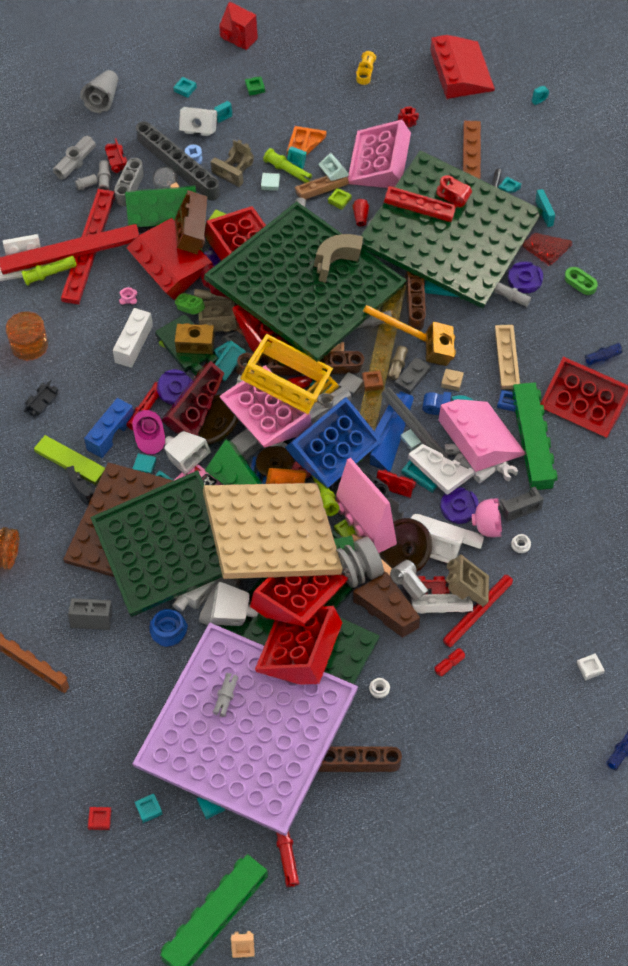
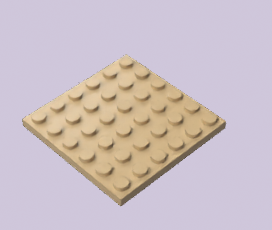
M317 483L204 485L203 495L223 579L341 575L342 565L336 551V545L325 508H323V501Z

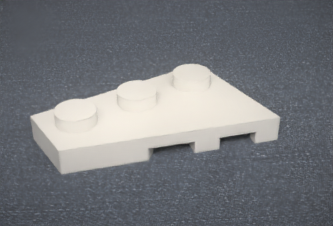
M424 444L408 454V459L447 495L475 475L474 469H467L461 466L460 462L456 460L451 461L443 457L442 453Z

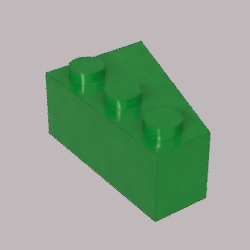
M227 439L205 469L208 474L224 485L262 484L255 472L247 464L245 458L240 454L236 445Z

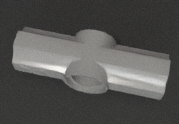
M84 136L75 146H71L66 150V156L53 168V173L61 180L66 179L74 169L82 167L83 159L96 147V143L91 137Z
M343 386L331 394H320L317 402L314 403L309 412L311 422H315L343 398L347 397L349 401L352 400V395L348 388Z

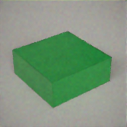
M261 76L245 79L249 96L265 93V86Z

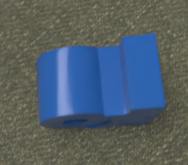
M433 392L426 393L423 399V411L428 414L439 415L441 405L450 402L451 392H444L443 395Z

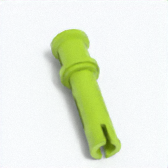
M269 148L263 157L265 163H271L277 170L283 169L304 183L310 182L304 177L306 176L311 179L312 174L287 161L284 155L280 156L274 152V149Z
M74 256L46 266L38 265L29 271L23 270L22 276L25 284L29 286L32 282L44 281L50 275L77 267Z
M313 477L314 482L318 485L326 515L333 516L337 514L340 506L335 502L334 492L330 491L329 487L326 488Z

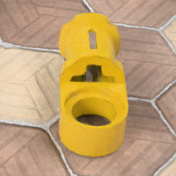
M366 51L362 54V62L359 63L356 81L361 85H366L371 81L373 63L376 61V55L371 51ZM361 75H366V76H368V77H367V78H361L360 76H361Z

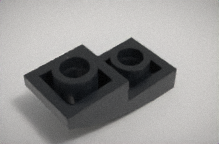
M74 466L66 467L74 491L86 505H89L90 498L93 496L91 486L87 487L86 480H81L80 473L75 472Z

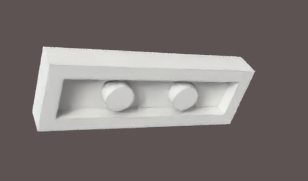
M427 594L417 601H414L411 597L412 607L420 614L473 611V602L469 596L462 600L454 594Z

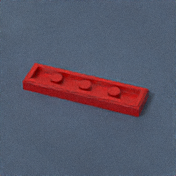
M388 186L384 203L452 222L456 209L454 204Z

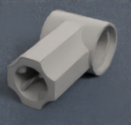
M405 560L391 569V579L396 584H402L414 601H417L428 592V589L417 577L416 567L411 561Z

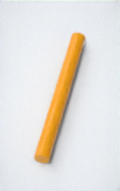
M368 305L364 307L363 312L426 342L425 333Z

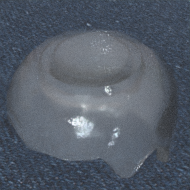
M161 167L153 174L152 183L156 189L171 188L170 185L176 182L178 184L176 172L169 167Z

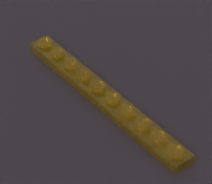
M406 285L383 305L382 312L391 311L392 318L398 321L400 320ZM387 323L379 324L369 372L381 371L383 389L364 392L360 410L361 416L374 431L378 423L383 399L382 392L385 390L398 329Z

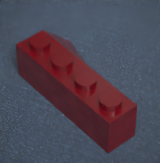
M211 361L205 364L161 421L177 434L185 431L198 436L225 373Z

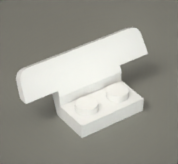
M38 234L3 240L6 256L41 247ZM36 267L29 268V269H24V270H25V271H29V270H32V269H34V268H36ZM0 268V281L22 278L23 270L2 275Z
M414 514L411 517L423 523L431 534L432 552L430 558L448 563L451 559H455L458 556L462 543L481 549L484 537L479 533L420 514Z

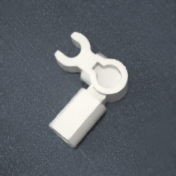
M506 461L475 472L473 478L480 484L495 471H498L509 482L511 476L508 473H513L516 476L518 470L514 466H509V463Z

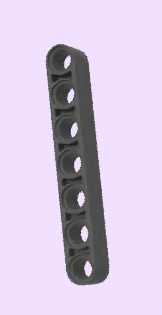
M142 121L136 125L137 139L140 144L191 186H196V190L202 195L207 196L208 200L218 199L220 189L217 178L150 123Z

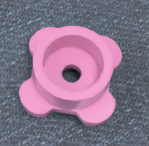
M129 287L121 290L120 304H136L137 291Z

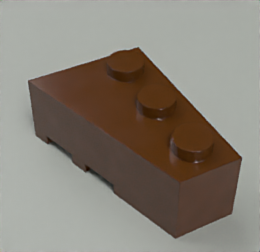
M187 190L175 216L177 248L195 254L198 253L200 248H203L205 243L204 230L207 196Z
M387 572L353 591V602L355 604L361 605L368 610L369 614L383 621L384 625L402 638L419 629L420 616Z

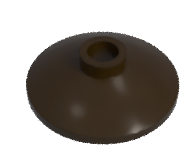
M281 446L268 447L261 451L256 458L257 470L265 477L268 476L269 468L292 469L294 464V458L286 448Z

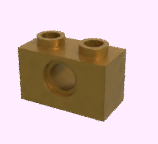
M433 322L426 331V362L447 366L454 359L456 350L454 349L455 334H453V326Z
M177 324L175 336L177 353L213 354L215 340L213 325Z

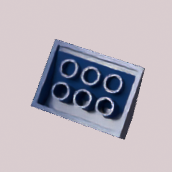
M345 397L286 445L285 448L298 464L328 488L342 476L347 459L351 458L355 463L359 462L382 440L348 398Z

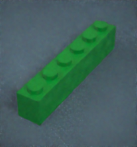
M536 382L513 384L512 393L515 396L512 398L516 408L515 413L521 445L525 451L524 460L530 490L534 486L537 490L553 489L554 482L557 481L556 469L553 470L552 466L554 464V456L549 451L551 441L550 437L546 436L548 428L547 422L543 421L544 406L540 405L539 401L541 400V391L537 389Z
M248 854L244 858H240L235 863L234 870L230 875L226 874L221 879L215 892L212 890L207 895L201 908L197 907L192 912L190 921L178 928L176 931L177 936L171 942L168 941L164 944L160 954L162 961L168 966H192L268 878L267 869Z

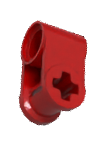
M445 175L441 178L436 193L440 198L453 203L457 207H463L471 196L472 189L452 176Z

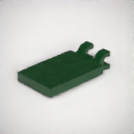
M184 314L156 330L155 335L185 372L191 370L194 376H196L202 368L200 363L211 361L215 364L218 358L215 356L214 348L213 354L176 352L175 336L177 324L187 323L194 325L187 315Z

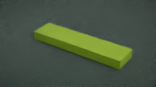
M46 435L34 448L37 454L67 469L66 467L74 466L75 472H79L81 478L94 485L98 484L105 470V467Z

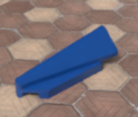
M402 391L399 394L396 393L410 410L414 400L413 396ZM390 404L374 431L382 442L370 454V465L382 470L385 469L387 472H390L392 469L401 434H403L406 425Z

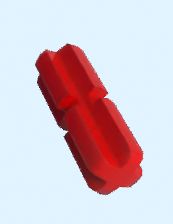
M457 648L447 656V659L445 658L435 666L434 671L437 675L443 676L452 669V666L457 665L465 658V653L462 649Z

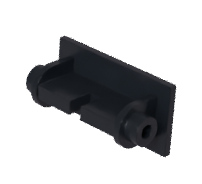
M51 380L47 384L42 383L39 386L35 397L31 395L24 403L26 405L24 412L29 409L31 416H39L47 407L42 401L44 400L49 404L58 395V389L55 386H50Z

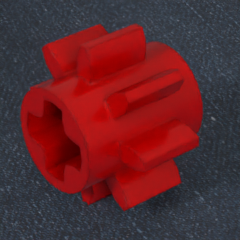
M407 106L400 109L398 120H403L409 128L416 125L417 120H419V113H415V108Z

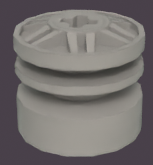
M363 537L354 541V550L350 545H345L344 550L342 548L336 549L343 569L341 574L348 578L346 583L351 588L356 587L358 583L363 584L365 582L364 574L372 580L384 573L380 555L369 537Z

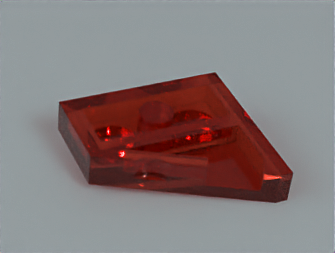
M534 233L524 242L523 248L551 266L572 246V241Z

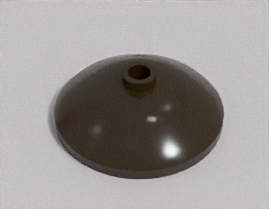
M220 395L214 396L211 402L212 405L205 416L203 426L198 433L199 437L206 439L207 444H213L226 438L234 430L239 420L220 399Z
M412 518L398 519L393 522L397 544L380 552V558L392 569L403 561L409 560L415 565L417 573L426 565L432 552L431 534L427 527L418 520Z

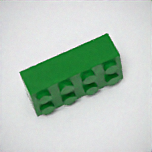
M196 186L126 191L128 226L134 224L137 227L157 226L171 218L175 221V216L187 190L196 193Z

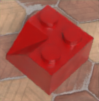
M229 2L219 25L220 37L235 44L237 47L247 50L258 39L256 14Z

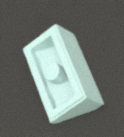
M332 153L318 164L331 181L350 175Z

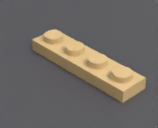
M495 325L501 390H513V384H520L514 326Z

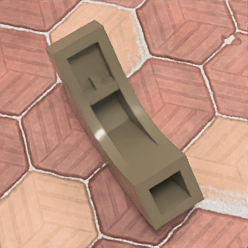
M340 234L326 239L319 246L314 266L317 267L316 273L320 274L319 281L326 282L329 266L335 260L348 259L358 262L363 236Z

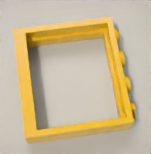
M266 334L247 363L240 379L309 414L333 368L320 361L316 362L307 354ZM264 353L318 381L319 384L312 394L256 365L258 360Z

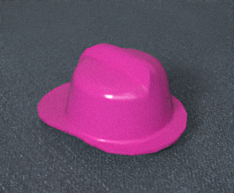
M150 410L138 412L132 421L136 444L142 452L156 454L163 449L165 444V433L161 418Z

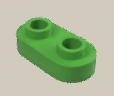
M570 267L566 270L565 281L585 295H592L596 292L598 283L595 278L578 267Z
M180 294L175 300L177 309L189 314H197L205 308L202 298L190 294Z

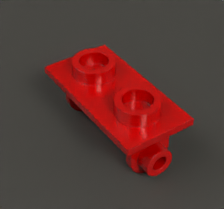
M115 138V144H107L105 152L109 159L111 170L118 173L124 170L127 159L122 156L124 154L122 145H118Z
M385 469L384 471L378 470L376 478L385 483L390 492L411 498L412 491L416 486V482L412 478L397 477L396 474L387 472Z
M417 576L427 589H431V594H450V590L446 587L445 576H434L433 580H425V576Z

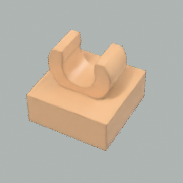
M247 931V934L235 932L234 935H231L232 958L255 957L254 935L250 931Z

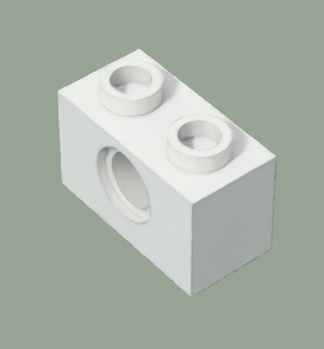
M184 107L180 110L179 130L184 131L186 134L199 132L203 136H210L216 131L217 111ZM195 118L201 121V126L195 123Z

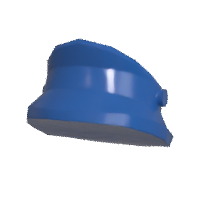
M164 609L154 615L150 621L149 630L153 641L163 647H168L180 643L187 633L188 624L179 612L172 609Z

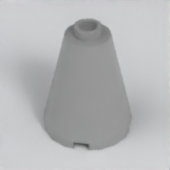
M106 70L82 88L80 98L85 102L86 108L95 113L107 112L111 108L118 83V76L115 72Z

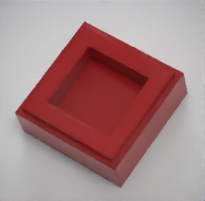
M90 807L88 829L110 830L111 807Z

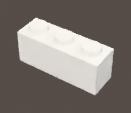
M136 308L133 309L113 348L115 363L132 368L153 326L150 312Z

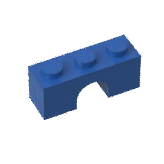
M117 398L84 437L86 449L103 458L113 446L112 439L118 429L126 430V423L134 414L133 406Z

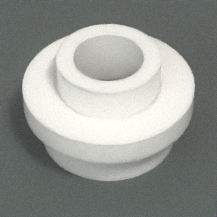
M519 534L512 539L511 546L517 553H526L531 547V541L526 535Z
M377 678L370 683L369 690L372 696L384 698L389 694L390 685L385 679ZM377 687H382L383 690H382V691H377L376 688H377Z

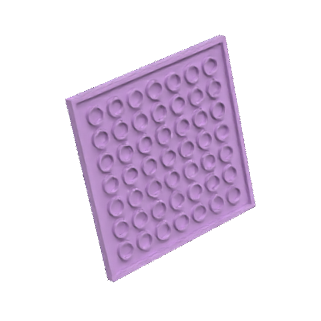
M209 623L137 754L133 767L286 836L358 691V686L326 672L323 673L319 684L300 685L257 673L255 667L264 646ZM231 673L229 682H231L233 675L238 676L233 691L234 698L230 700L226 716L220 717L222 708H220L218 715L213 714L218 699L217 693L222 688L225 674Z

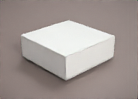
M596 653L577 660V665L585 680L604 674L605 670Z

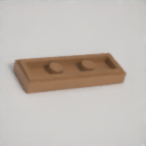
M328 176L296 186L295 192L299 198L308 199L348 185L349 181L347 177L331 181Z

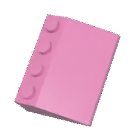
M403 120L357 131L349 170L350 175L348 176L349 184L382 188L396 186L404 174L411 132Z
M266 365L262 367V368H264V369L270 371V370L267 368ZM241 381L220 395V399L264 448L297 437L312 424L310 414L296 409L245 381Z
M457 399L441 405L439 422L475 472L525 455V451L488 402Z
M351 458L347 459L336 493L337 503L340 506L339 514L345 516L349 526L352 525L359 537H369L378 553L397 544L390 502Z

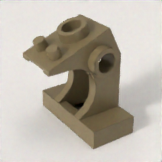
M233 140V147L228 154L229 158L226 161H221L214 157L211 161V170L213 174L240 187L243 184V172L252 165L254 156L247 143L241 144V140Z

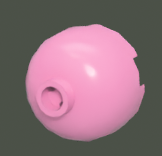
M498 498L482 501L476 507L475 514H472V525H476L478 532L483 536L491 538L501 537L502 525L501 513L498 510V506H500Z

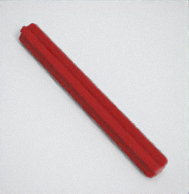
M504 575L489 591L488 603L483 607L477 603L473 607V611H469L443 638V643L448 647H452L512 585L513 579L509 575Z

